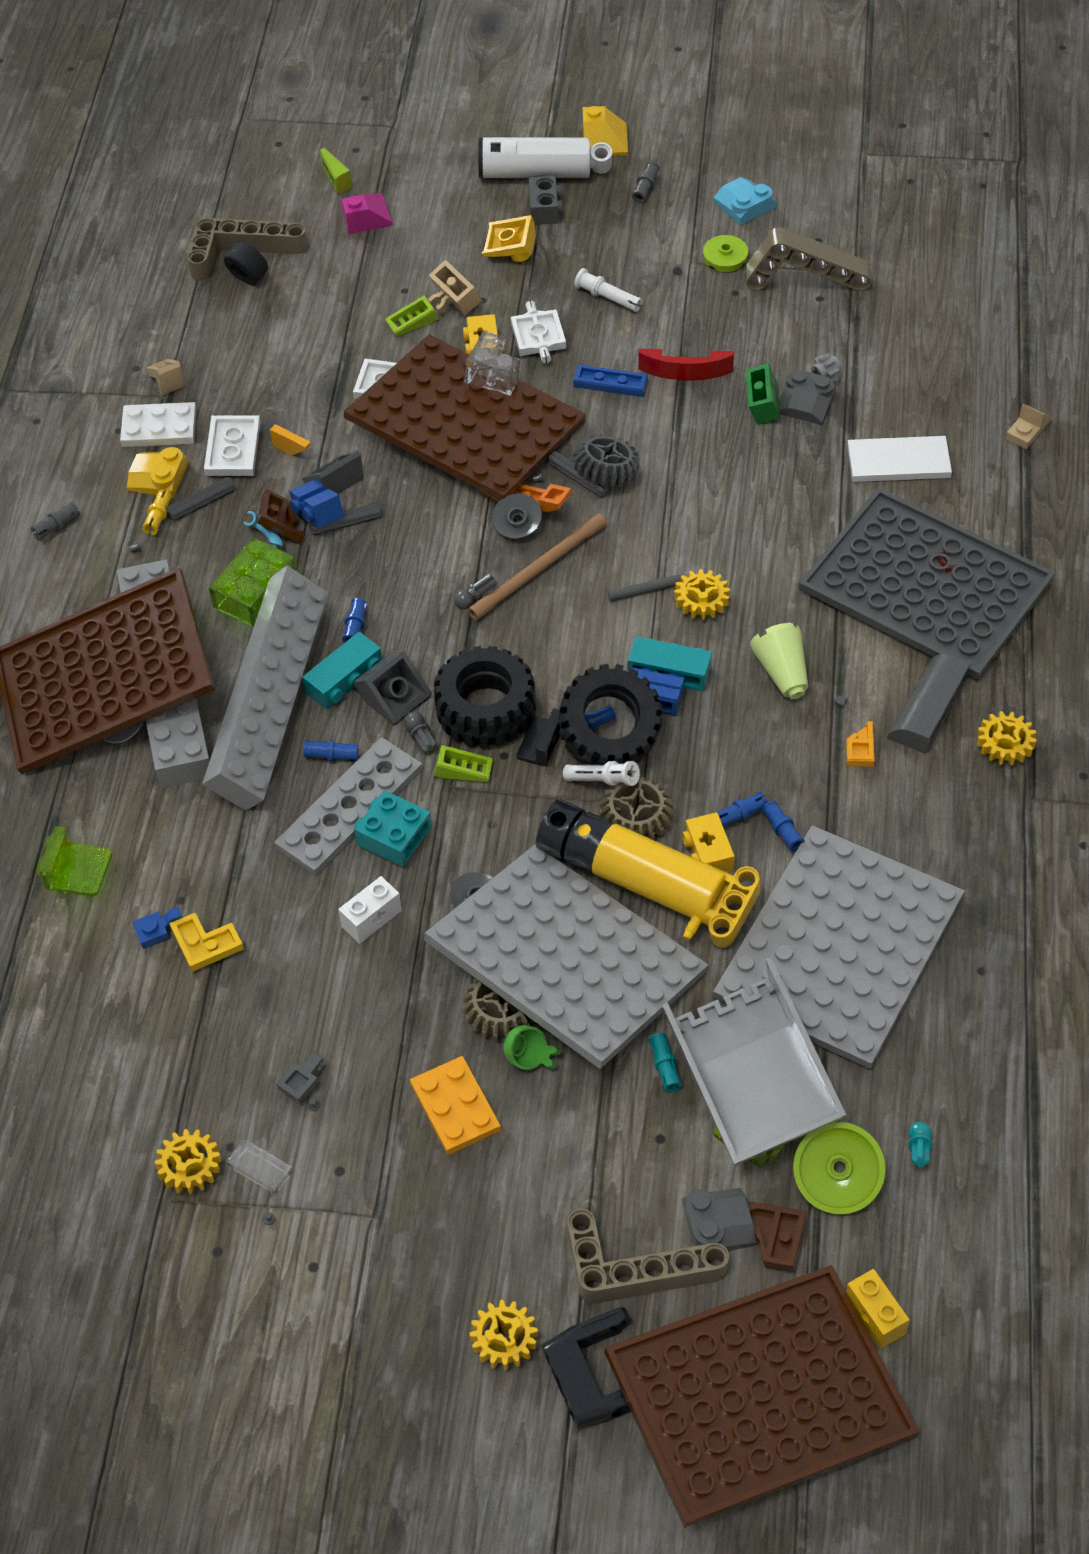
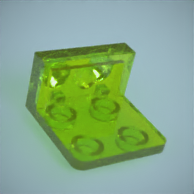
M55 826L52 835H49L46 839L45 854L43 858L39 859L37 864V874L40 875L44 889L97 896L112 858L111 849L72 843L66 827Z

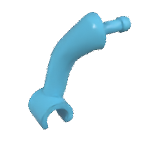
M248 511L247 513L253 515L254 518L251 523L244 522V524L257 528L269 539L270 543H273L269 557L274 559L277 546H283L282 540L276 532L267 530L257 523V513Z

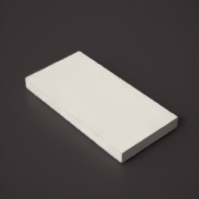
M946 436L848 440L847 448L852 482L951 478L952 470Z

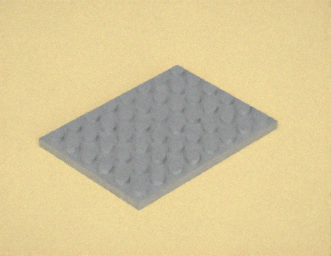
M812 825L804 838L805 842L800 844L714 989L713 998L725 1003L724 996L742 988H745L748 996L753 995L749 985L768 977L765 959L771 957L811 1042L871 1069L958 908L965 890Z
M536 844L424 934V941L599 1069L664 1012L663 1003L668 1002L670 1006L707 972L709 966L706 962L559 860L538 849Z

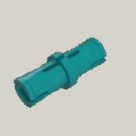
M663 1032L655 1033L651 1038L649 1037V1043L655 1058L653 1061L654 1067L659 1071L664 1091L668 1093L675 1092L680 1089L679 1087H682L676 1067V1056L670 1050L667 1034Z

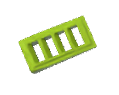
M325 148L320 149L322 167L335 191L341 194L352 188L350 170Z
M425 295L385 319L396 337L439 320L436 311ZM400 321L402 325L397 327L395 323Z
M441 745L433 776L445 779L488 782L493 758ZM467 764H472L471 769L466 768ZM478 765H483L482 772L477 771Z

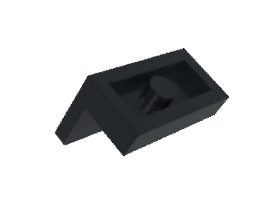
M553 708L549 719L534 716L516 754L518 760L543 767L547 766L560 736V725H558L559 709Z

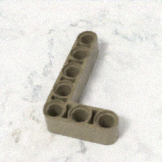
M204 218L196 224L187 259L191 277L198 281L205 280L211 275L217 250H230L239 241L248 243L259 252L304 253L308 249L306 228L300 223Z
M781 227L774 228L769 232L746 265L747 287L755 291L766 287L783 262L854 290L862 291L871 285L870 264L868 261Z
M577 1209L568 1217V1238L581 1298L588 1303H601L717 1282L727 1275L729 1253L719 1243H710L604 1263L593 1214L586 1209ZM578 1225H586L588 1229L584 1231H578L575 1229V1227ZM583 1253H592L594 1257L591 1259H583L580 1257V1255H582ZM711 1259L720 1260L722 1264L718 1266L710 1265L708 1261ZM686 1264L689 1265L692 1269L689 1271H681L677 1267L679 1265ZM650 1270H657L662 1274H660L657 1277L649 1276L647 1272ZM626 1275L631 1279L628 1282H620L616 1278ZM590 1281L600 1283L596 1288H590L586 1284Z

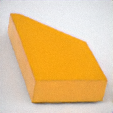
M276 424L270 429L273 447L291 456L306 450L311 445L310 441Z
M868 721L864 728L847 738V766L874 767L873 721Z

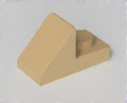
M166 359L146 367L149 376L156 378L162 395L184 386L179 361Z
M1023 404L1018 420L1007 431L1005 439L1027 449L1050 423L1052 417Z

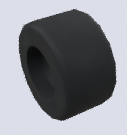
M239 241L235 243L224 256L225 266L230 273L251 286L256 285L268 271L269 266L263 255L246 242Z

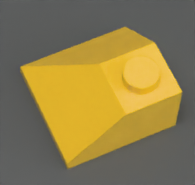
M605 106L583 107V138L590 139V148L598 142H604L612 148V156H628L626 122Z

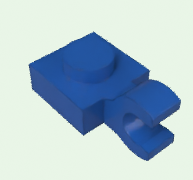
M179 907L170 909L163 917L160 916L158 911L133 921L143 949L170 939L167 933L171 931L169 923L183 918Z

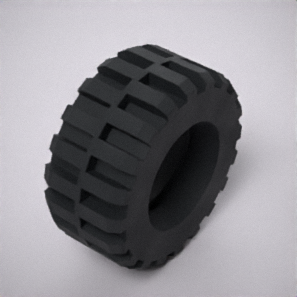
M476 646L474 650L468 651L465 649L460 651L457 657L453 655L447 660V665L443 664L440 667L438 675L434 680V700L438 722L442 724V729L447 734H452L453 739L458 742L463 740L465 745L474 747L476 744L480 745L481 748H488V745L493 744L496 747L504 745L506 740L511 742L518 737L517 733L522 734L525 732L528 724L534 718V711L536 710L534 677L531 675V669L527 664L523 663V659L518 655L512 656L511 651L502 649V651L497 650L496 646H488V648ZM482 688H492L506 694L502 700L490 705H475L463 699L470 692Z
M601 664L598 670L591 667L585 670L583 676L578 674L573 679L572 685L566 688L558 715L559 734L561 740L566 742L565 748L569 753L574 752L576 754L575 759L581 764L584 760L590 763L589 765H605L609 761H616L618 764H624L627 761L639 763L643 756L648 755L652 750L662 726V703L658 702L659 694L656 689L651 690L649 687L651 682L646 677L642 679L637 677L638 671L632 668L630 672L624 671V665L616 664L615 669L609 668L608 664ZM598 698H617L625 702L635 715L634 728L630 734L619 739L600 737L588 727L585 721L587 706Z

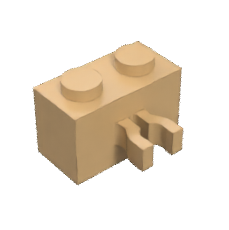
M447 260L443 261L429 274L439 293L433 294L428 298V301L432 306L437 302H441L436 306L440 314L451 303L466 316L482 301L475 287Z

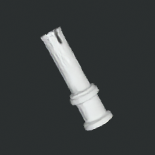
M582 268L575 278L574 286L576 288H584L595 297L601 295L634 312H637L640 307L632 302L642 305V298H638L606 283L604 277H596L588 273V270Z
M609 761L605 765L567 764L563 769V777L566 781H604L610 786L617 785L618 783L634 786L640 776L639 767L634 761H627L624 764Z

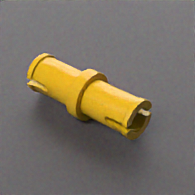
M159 490L154 503L149 506L147 510L148 516L142 526V530L146 534H149L152 527L151 535H156L161 521L165 520L168 514L167 507L173 498L169 491L166 490L162 498L164 490Z

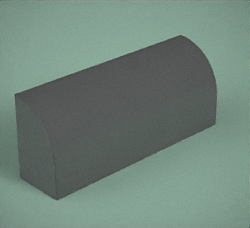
M939 654L932 657L889 732L887 739L927 754L968 679L971 662L949 654Z

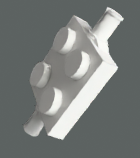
M528 301L525 304L527 313L511 317V326L519 354L524 356L540 353L542 363H546V360L549 363L551 361L549 351L566 349V340L557 310L537 311L535 302L531 301L530 305Z

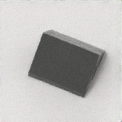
M359 450L342 454L302 479L305 484L315 479L324 485L325 490L331 489L339 494L364 479L361 454Z

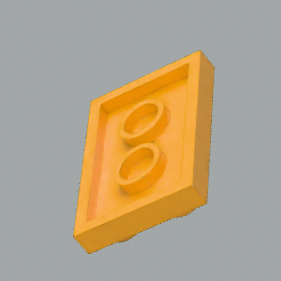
M463 1056L409 1079L410 1085L447 1156L501 1131V1125Z

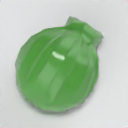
M527 1025L515 1027L508 1032L503 1043L504 1056L509 1063L516 1068L524 1070L534 1069L541 1064L550 1069H555L557 1065L550 1057L559 1055L562 1052L560 1048L548 1045L542 1031Z

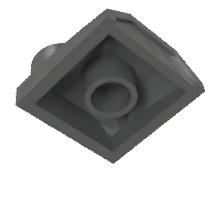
M802 370L790 372L787 375L786 386L779 401L780 415L822 426L836 393V385L832 379L826 376Z
M741 1188L714 1192L697 1189L692 1191L687 1197L682 1198V1206L694 1246L719 1243L728 1251L757 1245L753 1221L746 1197Z

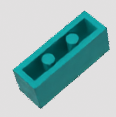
M361 632L356 633L302 677L305 693L327 710L333 704L338 703L351 689L356 688L352 683L354 680L382 659L381 648Z
M635 636L628 658V672H630L631 668H649L656 673H674L684 678V688L704 692L711 670L712 652L701 648H691L676 643H666L651 638Z

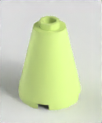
M782 623L765 629L767 634L761 638L759 634L754 636L750 642L751 649L783 696L790 697V699L802 697L808 689V680L800 627L798 625L794 627L793 623Z

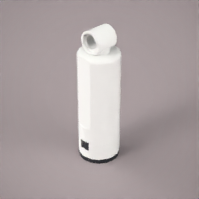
M479 137L478 140L479 178H529L543 176L589 178L590 168L594 172L602 174L608 172L612 167V148L610 145L598 142L590 148L589 138Z

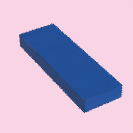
M578 364L573 387L644 397L648 374Z

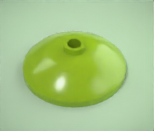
M833 1122L808 1133L804 1137L795 1153L793 1171L798 1189L810 1204L831 1214H849L863 1209L878 1195L885 1178V1160L879 1144L866 1130L847 1122ZM835 1162H844L846 1169L843 1172H837L834 1169Z

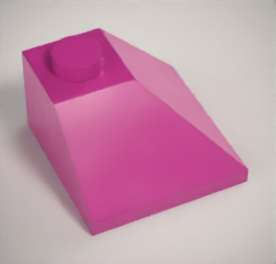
M382 193L352 196L339 201L348 234L392 226V220Z

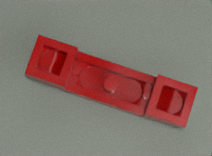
M662 349L638 350V369L661 378L696 381L717 378L733 372L734 351H710V357L662 356Z

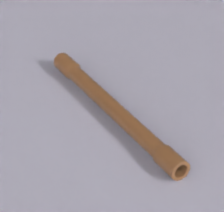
M597 513L583 523L579 529L499 588L481 598L468 608L470 617L478 621L494 609L502 600L586 538L593 536L607 525L605 517L601 513Z

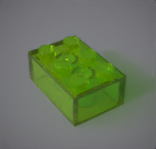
M253 537L209 587L213 608L254 627L270 577L287 565L297 571L295 556Z

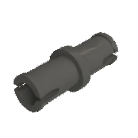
M649 161L643 173L639 175L637 186L632 193L634 201L643 203L649 190L653 188L655 184L654 179L660 170V166L656 162Z
M70 502L57 512L49 513L46 519L31 527V532L36 531L33 533V536L40 541L55 530L60 531L66 523L80 516V511L75 512L78 507L73 502Z

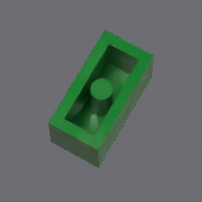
M769 363L746 369L748 407L756 423L761 424L780 419L778 385Z

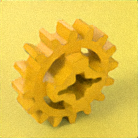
M699 569L698 574L689 571V577L682 575L681 582H676L674 590L676 607L682 608L683 614L691 612V618L693 619L697 615H701L702 620H705L708 614L714 618L716 611L723 613L724 606L729 605L730 588H728L727 580L721 581V574L715 577L712 576V570L707 574H704L702 569Z
M1000 711L999 717L990 714L989 720H982L981 727L978 728L977 746L982 747V755L990 754V761L997 758L999 759V765H1002L1004 760H1006L1012 766L1016 759L1023 763L1025 756L1031 757L1037 741L1035 739L1037 732L1036 730H1031V722H1023L1024 716H1020L1017 719L1014 717V712H1011L1009 716H1005L1003 711ZM991 732H993L992 738L989 737ZM1021 739H1024V743L1021 745Z
M184 1129L183 1136L181 1137L175 1132L172 1133L173 1141L170 1142L164 1139L162 1142L165 1150L157 1149L156 1151L158 1160L155 1161V1166L159 1170L157 1173L160 1181L164 1180L168 1189L175 1185L176 1192L179 1194L183 1188H187L189 1194H192L193 1187L198 1186L200 1190H204L203 1182L213 1183L212 1173H220L217 1163L222 1162V1159L218 1152L217 1143H212L209 1134L202 1138L200 1130H196L193 1135H190L188 1129ZM201 1149H203L207 1153L208 1158H206L204 1154L200 1152ZM169 1165L176 1169V1174L169 1169Z
M500 1300L499 1307L495 1308L490 1302L488 1303L487 1313L482 1310L477 1312L480 1321L472 1320L471 1327L474 1331L470 1332L469 1336L470 1341L475 1342L472 1344L473 1352H481L479 1355L480 1362L484 1363L490 1359L491 1368L494 1369L498 1363H502L503 1369L508 1370L510 1362L519 1367V1358L530 1359V1351L528 1349H536L537 1347L534 1338L538 1337V1328L533 1327L535 1325L534 1316L527 1317L528 1309L526 1307L518 1311L515 1301L511 1303L510 1307H505L504 1300ZM491 1323L490 1329L485 1331V1335H483L485 1328ZM499 1328L502 1332H504L506 1336H509V1342L507 1341L506 1337H504L502 1334H499ZM523 1334H525L522 1343L517 1347V1341L522 1339Z

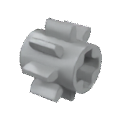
M829 353L813 359L816 364L811 367L812 373L829 377L833 382L839 379L837 373L841 371V364L835 356L830 357Z

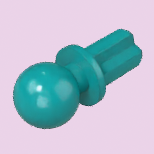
M916 1122L910 1126L908 1131V1147L911 1151L912 1164L918 1165V1168H924V1165L930 1162V1151L933 1147L931 1140L932 1130L928 1124Z

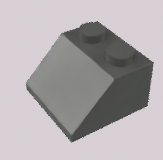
M405 651L390 652L352 682L366 704L391 724H395L432 694Z

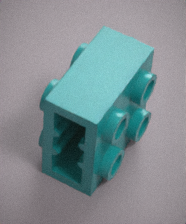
M383 790L378 798L372 800L365 816L357 820L354 826L356 843L358 846L404 867L432 828L430 811Z

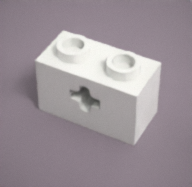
M380 876L338 909L341 927L361 944L402 911L399 892Z

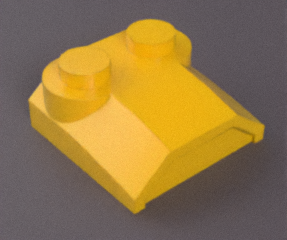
M532 216L490 222L484 251L482 252L483 256H511L513 261H526L533 252L536 237Z
M175 447L166 448L161 452H141L136 454L128 474L127 491L156 495L159 490L163 489V497L167 490L174 498L188 466V456L183 455L182 451Z

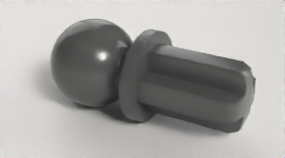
M488 574L474 585L469 583L470 590L462 589L455 594V605L460 609H468L473 605L474 598L478 597L480 600L483 594L497 585V581L491 574Z
M416 711L409 712L404 718L405 728L411 732V738L418 742L423 752H433L437 743L430 733V726L425 724L421 713Z

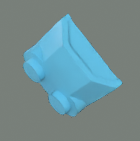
M742 177L722 186L713 197V201L739 225L776 208L777 202L772 197V189L765 184L757 185L751 180Z

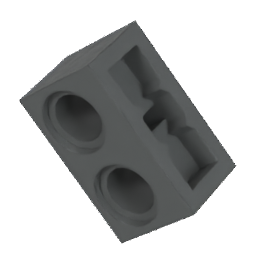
M556 176L529 177L530 212L534 224H558V214H562V200H557L561 199V185H556Z

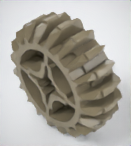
M643 775L634 786H627L625 783L610 786V790H605L600 801V817L652 840L655 839V835L662 837L664 830H668L670 821L673 819V802L670 799L669 791L664 790L662 783L655 785L653 778L645 781Z
M475 977L473 979L474 984H468L466 988L467 993H464L463 1013L466 1015L468 1025L473 1026L475 1033L482 1031L484 1039L492 1034L496 1042L499 1036L506 1038L508 1032L515 1027L521 1025L530 1026V1024L536 1023ZM499 998H502V1004H504V1010H502V1008H501V1004L499 1003Z

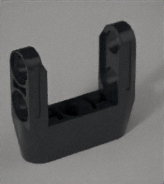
M625 1307L610 1310L571 1326L542 1344L547 1363L577 1428L605 1423L631 1412L621 1389L603 1397L601 1396L581 1352L584 1348L620 1334L631 1323L632 1320Z

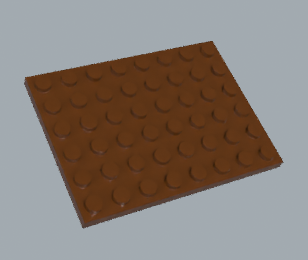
M430 334L344 410V418L498 500L511 495L586 419L585 413Z
M179 567L0 646V690L16 768L21 774L215 690L184 574Z
M832 1265L605 1347L604 1353L684 1528L913 1439L920 1432Z

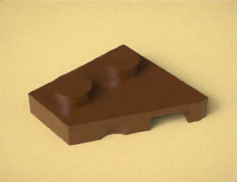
M265 489L261 496L257 523L267 530H272L300 544L305 534L302 531H298L295 526L298 519L292 512L288 499Z
M749 1201L748 1208L764 1267L795 1272L807 1221V1212Z

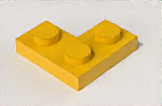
M196 913L169 923L191 972L244 950L243 943L232 923L205 933Z

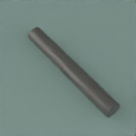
M682 574L608 591V597L612 601L676 586V582H681Z

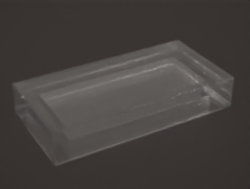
M246 1139L242 1140L226 1161L230 1168L275 1195L293 1173L292 1166Z

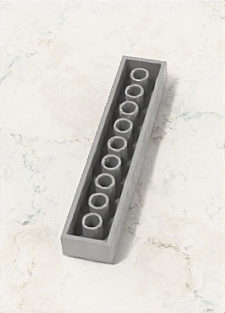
M167 559L117 569L120 591L124 592L169 572ZM197 698L147 719L146 725L160 789L204 779L210 759Z
M288 565L270 577L202 783L203 786L245 811L262 802L265 798L328 595L327 591Z

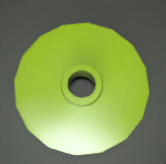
M732 235L716 236L708 240L704 245L703 260L708 267L712 266L718 272L737 271L748 261V247L738 237Z

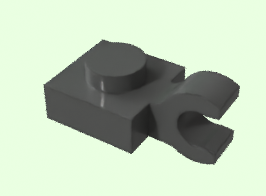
M313 1052L302 1067L295 1062L276 1083L278 1089L301 1104L319 1083L316 1076L326 1067V1064L322 1062L324 1057L317 1052Z

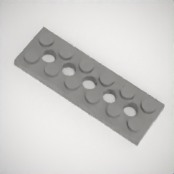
M381 737L274 841L275 848L317 876L355 838L354 826L357 820L361 817L363 818L368 812L372 800L378 798L383 790L397 796L423 770L422 763ZM383 767L392 769L389 773L381 774L378 772ZM366 784L374 786L370 791H362L360 789ZM347 802H354L356 804L353 808L345 809L342 807ZM328 820L338 821L335 826L328 827L324 825ZM312 837L320 839L317 844L309 845L306 843Z

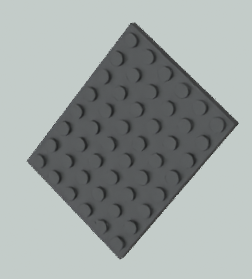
M878 487L799 582V590L932 657L939 654H949L971 662L969 676L978 680L1052 583L1056 572Z

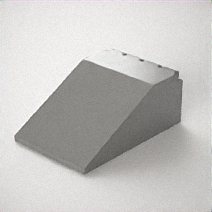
M771 957L765 959L768 977L749 985L753 995L748 996L745 988L723 997L726 1007L722 1008L717 999L697 1008L700 1018L696 1020L691 1011L675 1018L668 1002L662 1004L674 1039L735 1166L847 1117Z

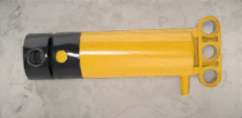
M557 799L551 804L537 832L536 847L545 853L561 860H566V862L691 918L683 934L686 940H691L702 923L709 926L710 939L715 946L720 948L730 946L735 941L761 890L759 873L753 867H741L733 876L603 817L586 812L584 809L562 799ZM745 880H751L754 882V884L749 887L741 885V883ZM731 904H739L742 906L740 909L735 911L728 909V907ZM720 927L729 929L727 933L721 935L715 932Z

